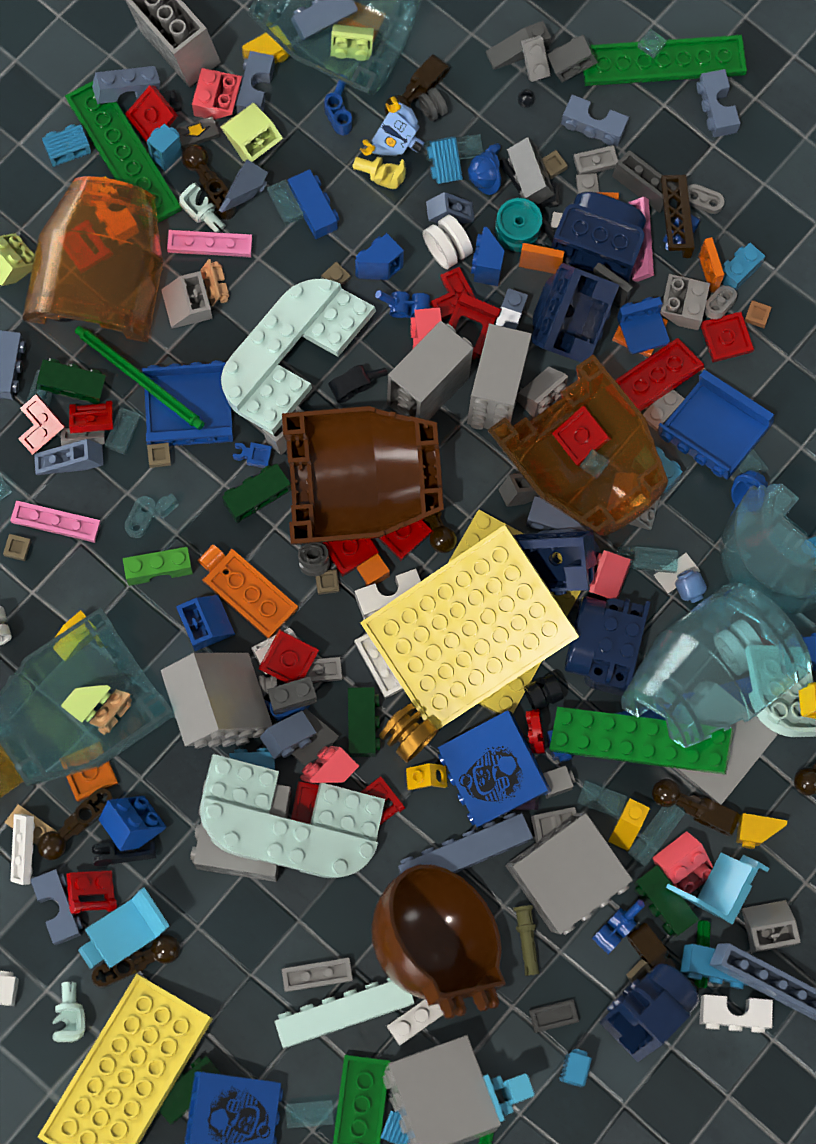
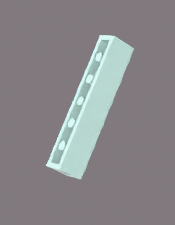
M387 978L388 983L379 985L378 982L366 985V990L357 993V990L354 989L343 993V998L336 1000L335 996L324 999L322 1000L323 1005L314 1007L313 1004L301 1007V1012L292 1015L291 1011L280 1014L278 1015L279 1019L275 1020V1024L284 1049L414 1005L413 997L398 987L390 978Z

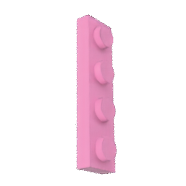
M645 197L628 203L639 209L646 218V225L643 230L644 240L632 271V280L636 282L654 276L649 199Z
M169 230L168 253L251 257L252 235L179 230Z
M17 500L10 520L14 524L94 543L101 524L100 520Z

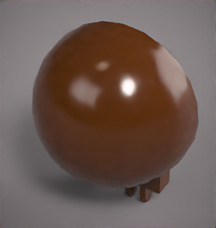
M419 864L403 871L385 888L373 915L371 929L372 944L383 971L402 990L415 997L426 999L429 1006L439 1004L446 1019L454 1018L455 1015L464 1016L467 1008L463 999L473 997L480 1011H486L488 1007L490 1009L498 1008L500 1003L496 991L506 983L499 969L502 951L500 933L495 918L486 902L467 881L448 869L436 865Z

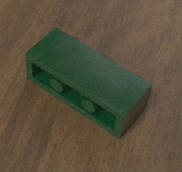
M43 359L36 389L92 404H99L106 375L94 369H90V371L81 369L80 366L75 364H69L68 366L60 364V361L55 359Z
M278 464L268 465L261 470L259 475L255 477L250 476L239 487L228 489L224 496H222V499L235 522L239 523L290 492L291 483Z
M374 687L348 688L350 757H375L376 751L380 750V737H375V729H380L379 715H375V707H379V694H375Z
M657 865L634 883L636 886L634 890L641 899L645 898L649 903L648 909L655 918L659 917L664 923L662 925L664 931L669 936L673 935L676 938L699 921V919L681 896L666 888L667 884L672 886L673 884Z
M200 1056L190 1065L192 1069L186 1074L181 1072L160 1107L159 1112L170 1125H173L189 1111L195 1072L223 1075L209 1057L206 1056L203 1059Z

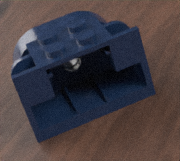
M582 192L575 197L573 204L565 208L555 232L551 248L564 251L562 263L593 273L594 267L601 263L629 283L644 240L643 230L646 225V218L639 209L628 203L596 192Z
M561 264L557 272L546 281L534 310L532 343L545 350L588 365L597 341L602 337L604 323L610 317V308L619 284L567 264Z
M559 529L513 535L550 592H553L554 595L567 594V591L590 589L589 585L593 582L594 572L598 567L596 566V559L600 553L598 544L594 539V531ZM557 552L561 554L562 561L558 559Z
M584 596L581 599L574 628L580 636L569 644L564 666L565 671L584 676L586 685L592 689L624 697L631 686L650 602L646 601L643 606L631 603L630 599L627 598L625 601L616 598L603 601Z
M658 964L641 981L637 978L607 1007L609 1013L599 1023L639 1062L662 1046L689 1018L690 1012L699 1003V997L694 986L681 972L670 965Z

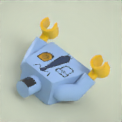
M391 97L390 99L394 104H385L389 113L372 139L373 144L371 145L367 139L363 140V144L368 147L366 149L360 148L361 152L364 155L373 153L397 156L398 154L402 155L407 147L418 153L425 142L415 137L420 127L413 110L400 102L398 103L395 97Z

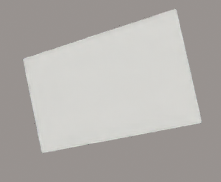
M685 553L654 574V576L665 591L670 593L676 588L675 582L680 573L690 569L698 572L700 570L688 554Z

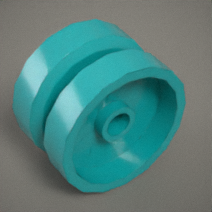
M514 198L506 201L500 207L496 218L495 235L498 242L504 248L515 252H521L523 243L535 245L540 236L542 226L540 209L532 201L525 198Z

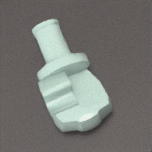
M197 183L191 184L181 194L179 199L180 206L197 223L205 222L214 233L221 232L215 224L222 230L225 224L213 213L215 205L213 203L209 204V198L205 197L202 205L198 206L201 189Z
M64 982L61 984L62 1003L55 1007V1012L60 1014L53 1020V1024L64 1021L66 1027L63 1030L55 1031L53 1040L57 1042H74L83 1037L85 1032L83 1005L76 1003V982H71V984L70 982Z

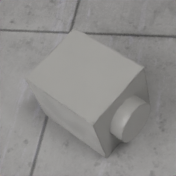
M566 766L543 773L552 792L545 795L546 798L570 791L574 787V775L571 770H567Z

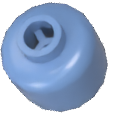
M693 569L680 573L677 576L678 579L675 582V586L681 599L684 601L690 600L691 603L703 599L702 594L706 592L707 586L702 575L698 571H693Z

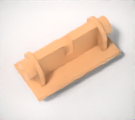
M208 259L201 268V275L205 281L206 293L210 304L214 306L218 300L221 303L228 302L229 293L226 283H218V281L225 280L222 266L218 262L211 263V260Z
M116 689L100 710L95 713V716L89 723L99 727L98 731L103 735L110 733L118 722L114 715L116 714L121 718L128 708L131 707V694Z

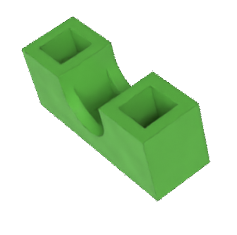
M188 547L123 558L125 576L129 586L150 582L151 578L160 575H170L171 578L193 574Z

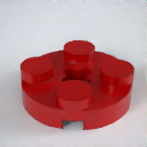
M540 710L526 711L531 751L533 754L545 753Z

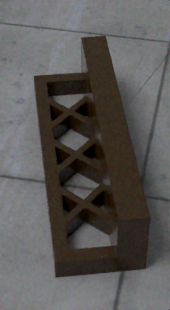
M661 175L668 251H682L683 258H691L695 247L686 175ZM666 182H676L675 186L678 188L673 192L667 187ZM672 198L676 200V210L669 205V201ZM674 216L678 218V228L671 223V219ZM676 234L680 236L681 244H673V237Z

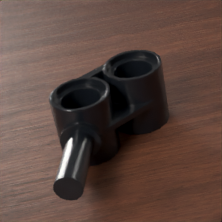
M357 365L343 375L332 379L328 385L337 403L340 404L354 397L353 390L356 393L367 390L372 386L371 380L387 376L388 372L386 368L369 372L368 370L365 371L363 365Z

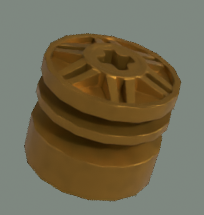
M411 703L396 712L386 723L385 728L379 735L382 740H386L392 735L387 743L390 747L398 741L401 743L396 753L406 763L418 755L438 732V729L428 719L421 724L417 723L422 713L418 711L411 716L416 708Z

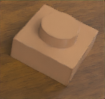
M752 300L744 322L764 328L771 307Z

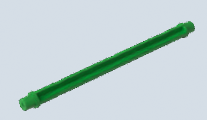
M81 325L75 329V333L80 336L82 341L98 351L168 408L176 412L189 425L196 427L198 430L204 427L205 422L200 419V416L192 412L111 347L103 343L90 330L83 328Z

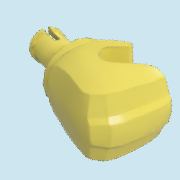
M356 156L353 164L354 170L369 173L371 181L390 189H397L404 181L406 175L404 160H401L400 165L382 164L381 157H377L372 162Z

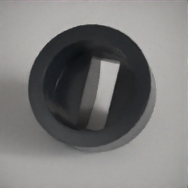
M525 89L519 93V105L524 108L533 105L534 94L531 90Z

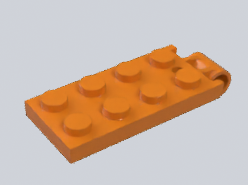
M212 544L198 559V562L210 572L202 581L267 639L272 637L299 609L291 599L233 549L225 556L218 547ZM224 571H229L228 574H223Z

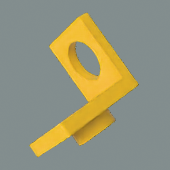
M428 763L406 768L408 790L430 786L447 788L446 766ZM437 770H439L441 773L440 782L436 778Z

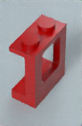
M461 293L448 324L455 329L461 316L482 324V330L475 348L473 347L472 359L475 360L481 357L489 324H494L501 309Z

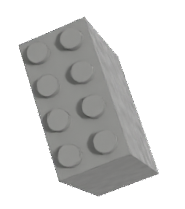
M125 0L141 33L188 87H191L199 80L201 68L212 70L221 63L207 28L182 0Z
M440 321L388 374L387 405L400 415L430 420L469 379L473 354L471 342L465 337L461 338L457 335L456 330L450 324H444Z
M489 324L470 399L467 424L471 425L472 428L479 430L485 428L490 429L495 434H508L532 333Z
M192 653L161 670L185 746H195V749L209 745V748H213L221 744L223 747L233 744L242 746L249 743L250 738L260 737L267 728L272 726L249 653Z
M705 681V683L701 682L695 688L693 698L686 700L680 707V714L676 718L673 717L670 721L732 728L734 732L727 773L724 775L678 768L673 769L709 799L722 805L778 734L765 726L759 718L718 684Z
M275 786L269 814L287 819L291 800V789L289 786ZM202 821L201 824L196 825L195 838L197 847H192L191 860L197 870L277 882L279 865L229 854L211 841V837L203 827Z
M586 813L574 814L505 865L549 930L553 933H563L564 935L571 932L575 928L574 924L580 919L585 921L593 915L592 910L598 906L602 908L610 903V897L615 893L619 895L629 888L628 884L633 881Z
M467 1035L388 1064L383 1081L386 1088L392 1091L391 1103L395 1112L399 1111L401 1115L399 1125L402 1133H407L409 1143L407 1144H464L491 1134L501 1126Z

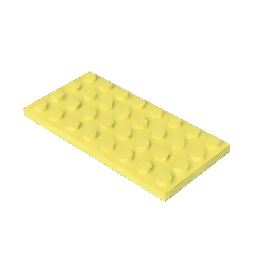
M136 974L38 1135V1138L47 1144H139L213 1019Z

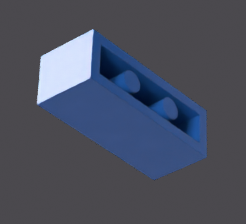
M309 169L289 178L288 189L314 238L318 239L338 230L339 216L335 209L332 210L330 208V199L327 193H322L318 176H313Z

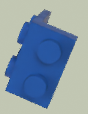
M648 297L636 304L632 302L626 303L619 309L617 319L630 354H637L668 345L670 340L660 314L663 305L660 297Z

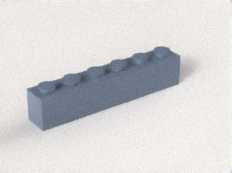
M514 812L503 817L504 821L498 824L495 821L485 824L483 826L484 829L479 832L471 830L462 835L463 838L455 841L454 838L442 843L443 847L434 850L433 847L421 852L422 856L414 859L413 856L407 857L400 861L401 865L398 866V870L401 874L406 869L420 864L436 865L453 873H458L532 841L533 837L523 814L516 815Z
M731 944L717 945L709 964L710 966L816 1021L815 988Z

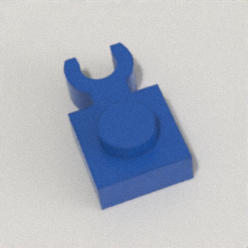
M251 442L250 448H246L242 443H235V448L241 449L242 453L233 454L234 460L241 461L247 459V465L265 468L269 465L272 446Z

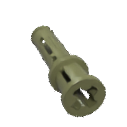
M533 905L513 908V911L516 912L518 924L516 931L520 933L525 976L540 974L534 940L536 924H533Z

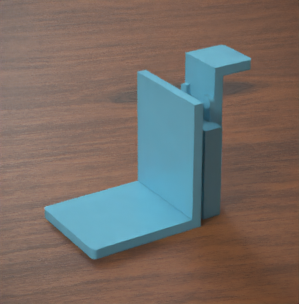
M720 853L698 898L670 884H667L666 888L706 912L733 924L752 888L751 883L758 869L768 872L769 868L745 855H742L740 861Z
M142 888L130 901L86 928L85 931L91 941L80 947L78 951L90 969L102 960H105L108 967L111 968L160 936L169 927V924L146 889Z
M522 1074L505 1082L502 1081L501 1076L491 1080L489 1075L483 1076L500 1122L505 1120V1115L513 1112L511 1105L534 1096L527 1074ZM500 1089L505 1100L501 1104L498 1103V1098L495 1094V1091Z

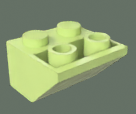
M333 24L330 56L339 59L352 58L358 61L371 60L374 28Z
M255 103L250 104L221 126L243 161L249 160L253 162L283 139L273 122Z
M16 233L0 236V285L4 286L18 282L41 264L35 254Z
M102 685L75 688L62 703L61 707L81 723L84 720L89 722L97 712L94 710L95 706L98 703L103 705L111 695L108 692L111 687Z

